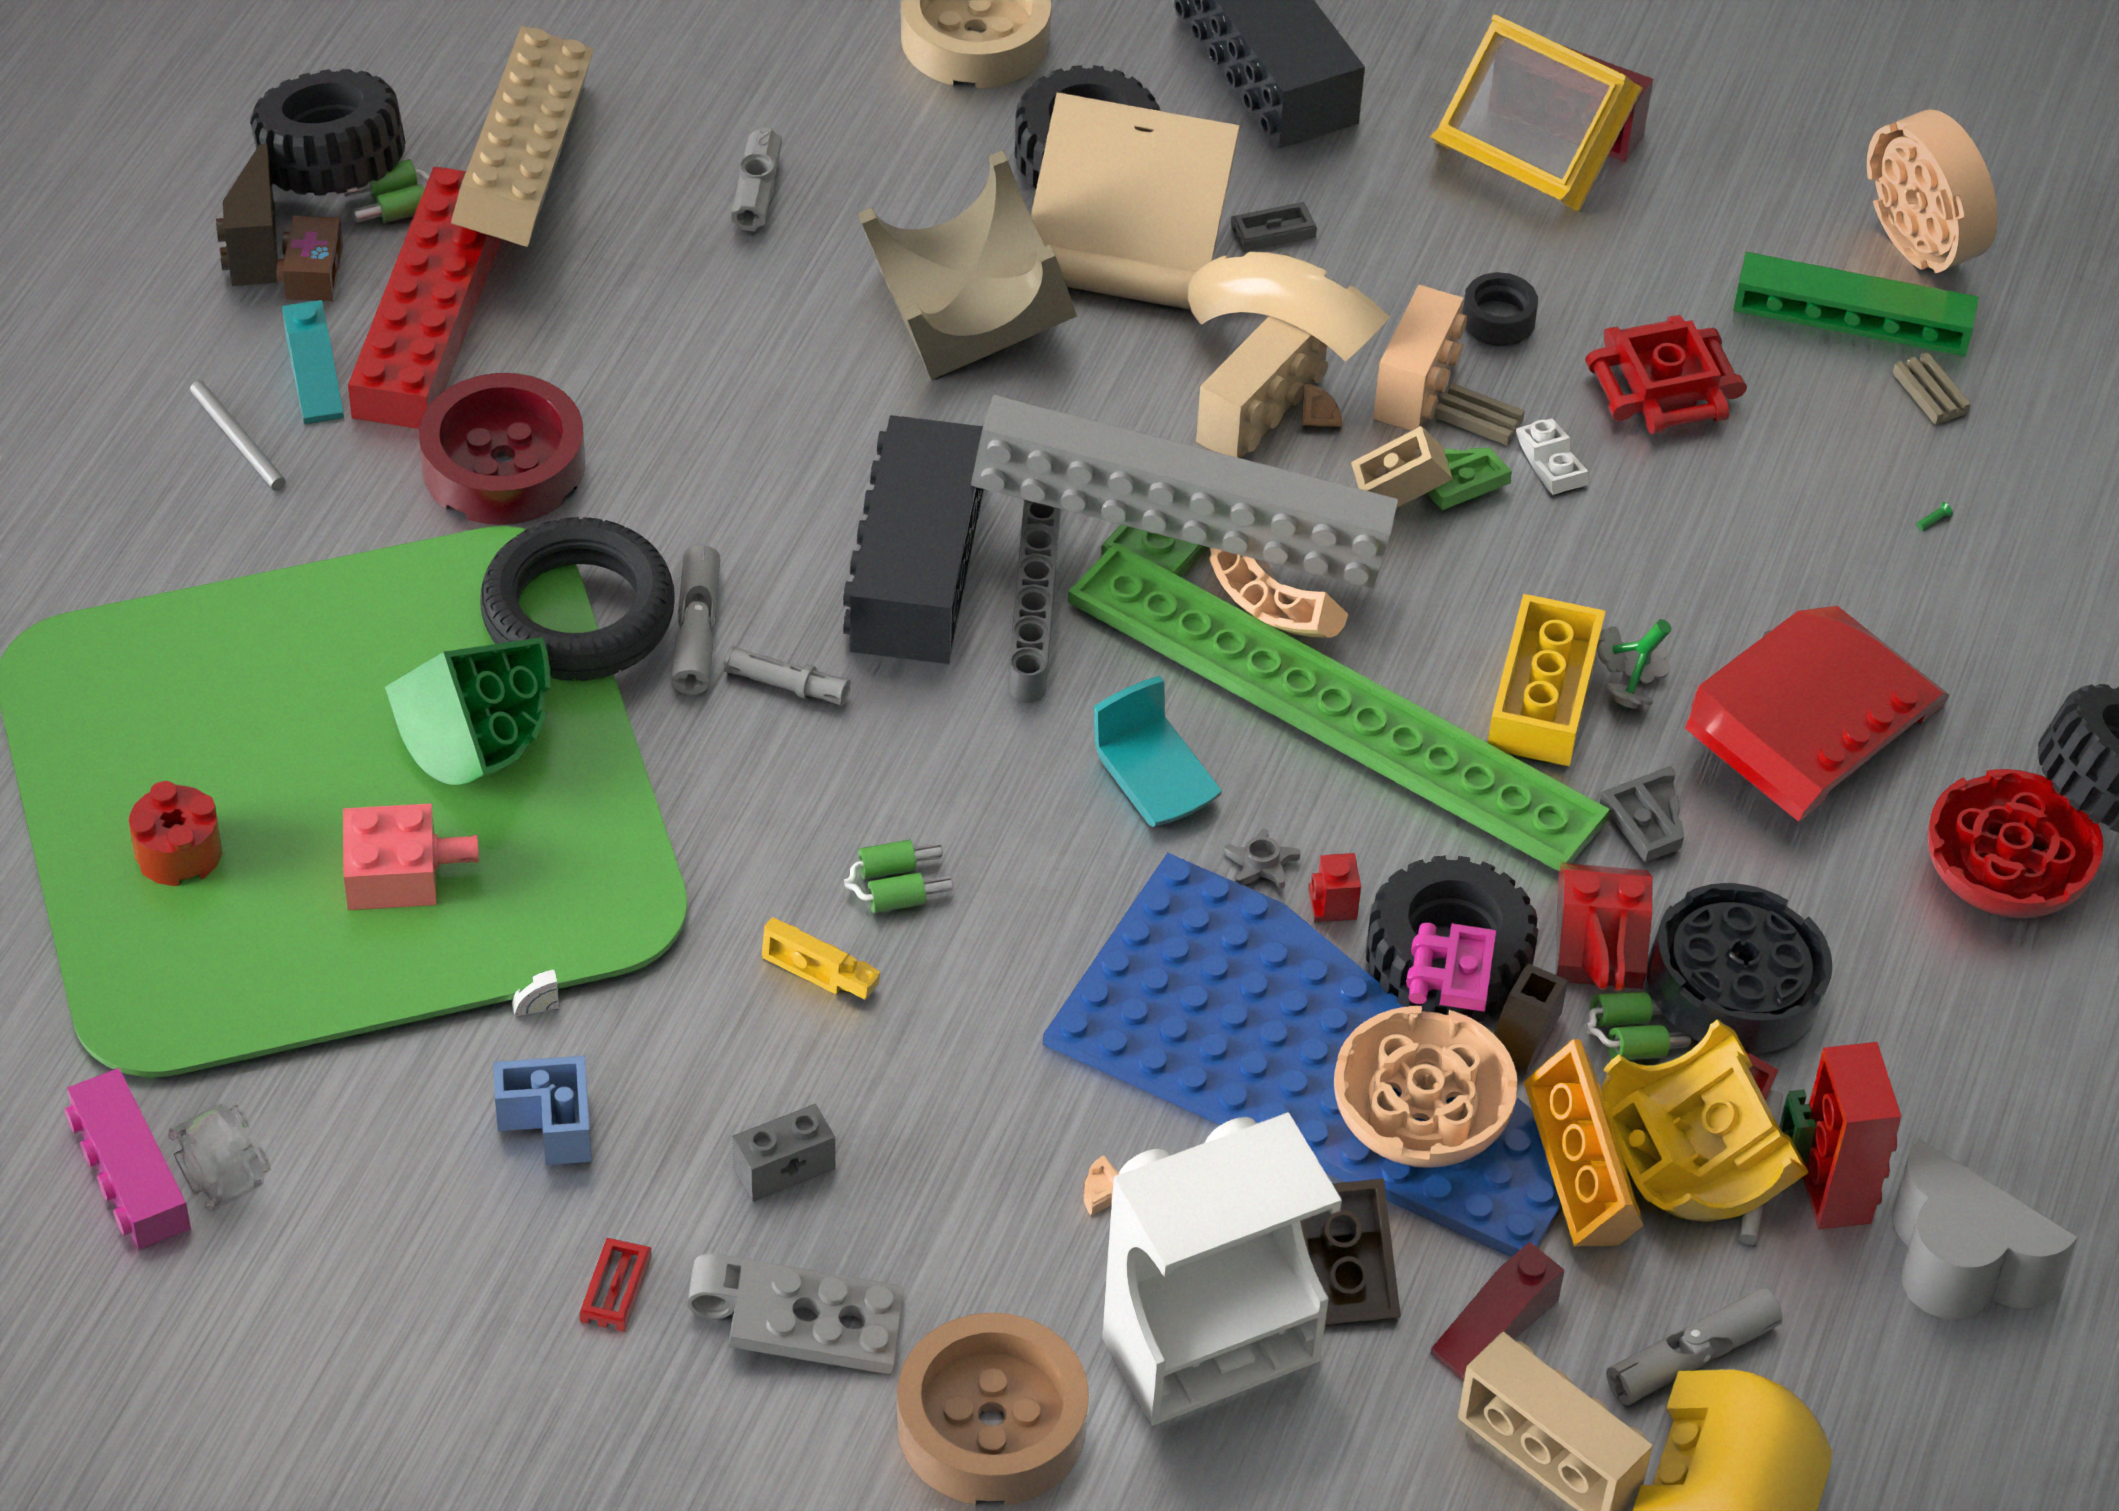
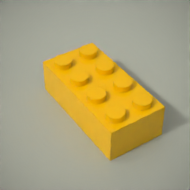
M1523 593L1491 716L1487 743L1507 754L1570 767L1598 653V643L1601 640L1605 610Z

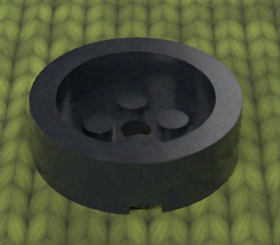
M1718 883L1695 888L1687 892L1685 898L1673 907L1670 905L1661 919L1647 963L1646 978L1650 993L1665 1017L1679 1030L1699 1042L1707 1034L1710 1025L1718 1020L1735 1031L1747 1053H1767L1785 1048L1800 1039L1812 1026L1831 980L1832 956L1822 931L1810 917L1804 920L1800 915L1787 907L1789 900L1771 891L1738 883ZM1734 952L1746 953L1753 961H1749L1748 965H1744V961L1737 958Z

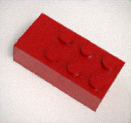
M1878 1042L1823 1047L1809 1101L1812 1111L1810 1119L1815 1120L1816 1130L1806 1165L1809 1173L1803 1176V1181L1818 1230L1872 1224L1876 1206L1882 1203L1884 1179L1889 1178L1890 1175L1889 1160L1891 1153L1897 1150V1132L1902 1116Z

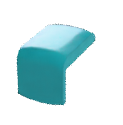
M1161 676L1131 685L1093 706L1094 741L1099 758L1150 826L1155 827L1169 824L1187 817L1209 805L1222 794L1220 787L1165 717V681Z

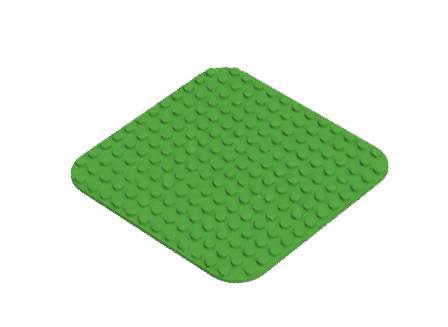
M511 526L478 528L66 612L46 618L32 625L10 643L0 659V709L73 1026L79 1041L95 1059L112 1069L119 1068L122 1073L135 1076L158 1078L179 1075L512 1000L517 990L523 991L534 982V976L549 970L555 971L558 989L626 974L646 967L662 956L674 944L685 924L687 892L614 675L603 678L596 677V679L576 681V679L572 681L558 680L550 676L551 688L545 692L543 708L547 715L536 740L528 745L518 760L504 769L477 781L451 785L436 780L416 763L400 735L385 686L442 652L495 644L484 625L481 614L480 594L486 570L497 552L515 536L517 537L518 534L526 529ZM577 565L558 567L539 575L525 587L520 596L519 605L523 612L532 621L545 628L567 633H583L599 629ZM162 781H171L175 785L194 787L211 796L216 806L222 855L217 867L202 879H200L199 874L189 879H181L178 886L159 884L142 874L140 865L134 857L128 822L134 804L146 793L150 792L151 787L155 783ZM432 803L435 834H438V838L478 835L479 863L439 864V869H436L437 905L348 910L343 876V808Z

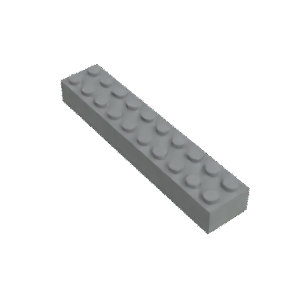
M997 395L992 396L982 429L971 486L1369 589H1374L1391 535L1398 499Z

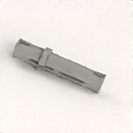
M731 646L725 656L724 672L796 692L798 697L804 699L811 696L843 706L850 693L851 687L849 685L851 681L849 679L824 674L817 671V668L812 665L806 664L804 667L793 665L761 654L748 652L735 646Z

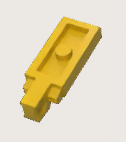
M774 917L764 926L763 959L834 994H837L839 990H843L866 1000L876 986H878L880 971L867 962H857L856 958L839 950L836 946L827 944L801 931L799 928Z

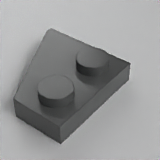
M1672 766L1602 791L1599 803L1610 809L1609 816L1644 862L1682 848L1684 833L1682 821L1678 817L1680 805L1678 796H1675V770Z

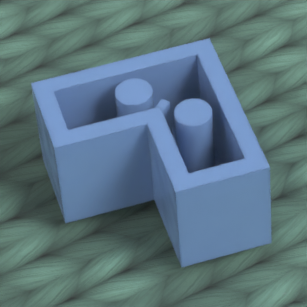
M585 1056L493 1062L498 1131L543 1128L546 1165L592 1162Z

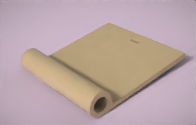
M1057 93L1031 218L1045 247L1051 245L1066 286L1191 310L1188 301V285L1194 274L1213 260L1240 125Z

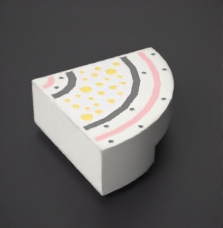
M554 970L537 974L533 977L534 982L523 991L517 990L512 1000L515 1017L559 1009L558 986Z

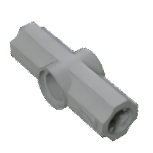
M758 127L756 131L749 133L745 154L739 163L740 177L731 218L732 222L738 224L742 230L756 231L758 227L765 225L769 203L774 196V180L782 147V136L777 135L772 128Z

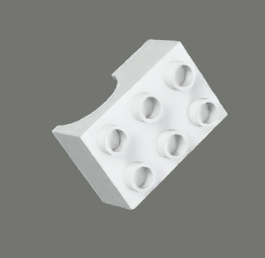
M1289 1112L1258 1124L1248 1117L1232 1119L1215 1129L1207 1138L1206 1143L1171 1156L1163 1149L1145 1151L1129 1160L1120 1170L1119 1175L1114 1176L1102 1339L1151 1426L1320 1362L1328 1297L1311 1263L1300 1221L1328 1210L1331 1214L1339 1212L1342 1199Z

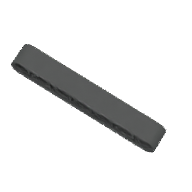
M1025 499L1009 659L1008 688L1010 695L1015 700L1023 703H1033L1045 695L1047 686L1061 509Z

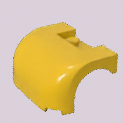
M1718 1020L1710 1025L1707 1034L1698 1045L1672 1061L1653 1066L1639 1065L1621 1055L1616 1056L1603 1069L1607 1074L1601 1089L1621 1156L1641 1194L1646 1200L1673 1216L1700 1222L1718 1221L1746 1214L1760 1207L1809 1173L1790 1136L1780 1130L1749 1070L1753 1065L1735 1031Z
M1741 1370L1678 1371L1666 1410L1673 1419V1423L1652 1485L1640 1486L1632 1511H1817L1831 1467L1833 1450L1828 1443L1825 1431L1813 1412L1789 1389L1751 1372Z

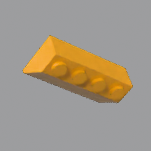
M1573 1039L1524 1081V1086L1574 1246H1619L1644 1225L1592 1061L1581 1039Z

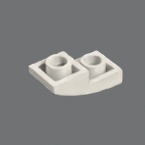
M1552 418L1538 420L1530 425L1516 428V436L1529 463L1552 495L1589 485V471L1570 452V437Z

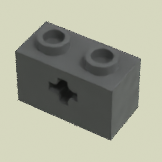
M816 1103L732 1136L733 1168L752 1202L836 1169L835 1136Z

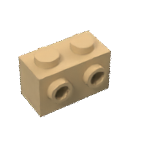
M1422 426L1351 462L1358 489L1398 499L1396 508L1453 480L1443 447Z

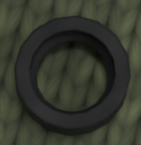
M1502 272L1483 274L1472 280L1465 289L1462 312L1463 315L1467 316L1465 328L1476 339L1488 344L1509 345L1518 343L1527 338L1535 328L1538 295L1531 284L1514 274ZM1489 301H1504L1515 305L1522 312L1507 317L1494 316L1483 311L1479 305Z

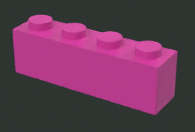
M120 1069L111 1070L67 1087L71 1106L64 1108L68 1124L73 1134L81 1131L85 1139L80 1142L84 1157L89 1167L97 1165L101 1172L100 1175H97L98 1184L105 1200L114 1199L118 1207L113 1212L122 1235L131 1234L139 1250L190 1230L191 1226L186 1201Z

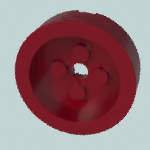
M491 373L463 380L438 395L428 406L421 419L419 443L425 485L433 498L445 509H448L450 506L465 513L467 520L484 524L507 525L540 518L563 505L562 499L573 488L578 489L583 479L585 447L581 414L576 404L564 391L540 378L518 373ZM500 452H503L504 456L512 458V460L505 463L497 462L495 459L500 456Z

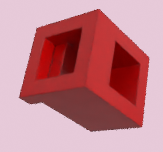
M1355 853L1320 855L1318 873H1312L1311 883H1308L1314 922L1357 920L1361 882Z

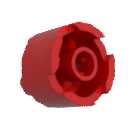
M162 781L155 783L151 787L150 792L146 793L134 804L128 822L134 857L145 877L159 884L178 886L181 879H189L198 874L200 879H202L217 867L222 855V845L216 806L211 796L194 787L175 785L171 781Z

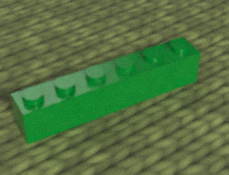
M1745 252L1733 311L1966 357L1979 297Z

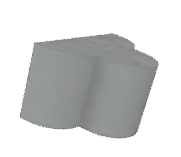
M1920 1138L1911 1148L1892 1212L1895 1231L1908 1246L1901 1278L1904 1290L1911 1301L1928 1314L1951 1320L1974 1316L1981 1312L1991 1300L2017 1309L2034 1308L2050 1301L2061 1288L2078 1236Z

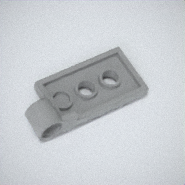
M713 1253L704 1254L695 1259L687 1305L694 1314L708 1319L725 1318L732 1314L734 1310L728 1347L891 1375L895 1361L904 1286ZM801 1307L809 1308L815 1312L817 1318L813 1321H802L794 1315L793 1311ZM847 1315L855 1316L861 1320L863 1327L849 1329L843 1326L839 1319Z

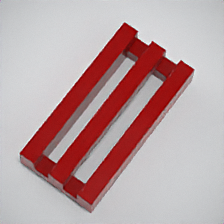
M606 1238L579 1312L580 1322L589 1324L590 1319L597 1320L598 1326L607 1328L608 1323L615 1324L616 1330L625 1332L652 1258L651 1247ZM615 1251L621 1252L622 1254L603 1307H595ZM633 1255L638 1256L618 1312L613 1311Z

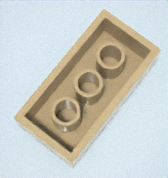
M1268 316L1200 386L1196 443L1214 452L1242 458L1247 451L1252 452L1255 450L1261 437L1269 428H1276L1283 414L1292 405L1296 406L1303 398L1304 383L1313 384L1322 380L1328 368V362L1325 361L1328 346L1303 329L1281 319Z
M1502 1332L1467 1365L1458 1412L1459 1420L1577 1511H1627L1635 1503L1640 1486L1644 1485L1653 1447L1640 1430L1633 1426H1627L1610 1413L1603 1402L1597 1398H1590L1573 1385L1566 1374L1549 1367L1535 1356L1529 1346L1523 1342L1515 1341L1505 1332Z

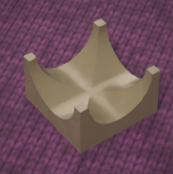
M1003 150L988 156L990 173L986 186L980 196L964 212L945 223L924 229H902L882 221L872 207L857 213L881 274L931 380L1077 317L1056 255L1051 245L1045 247L1026 207Z

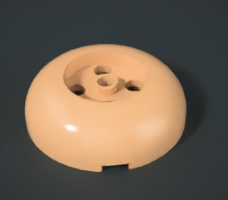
M1409 1006L1388 1010L1358 1026L1346 1039L1338 1054L1334 1074V1090L1337 1105L1344 1121L1365 1146L1382 1157L1403 1165L1423 1168L1444 1167L1461 1163L1480 1154L1495 1142L1504 1131L1516 1102L1517 1074L1514 1063L1505 1046L1482 1024L1455 1011L1449 1010V1015L1422 1011V1006ZM1392 1088L1397 1089L1401 1095L1398 1097ZM1456 1097L1451 1103H1446L1448 1098ZM1416 1118H1422V1119H1425L1426 1121H1418V1120H1415V1119H1416Z

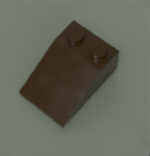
M259 144L222 201L223 218H216L218 242H226V247H220L222 271L230 270L232 286L278 283L275 206L267 144Z
M1384 1178L1332 1183L1342 1199L1340 1211L1331 1214L1328 1210L1300 1221L1311 1263L1328 1297L1325 1326L1400 1318L1401 1313Z

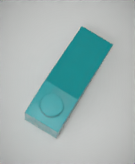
M322 300L282 306L286 342L304 424L344 418Z

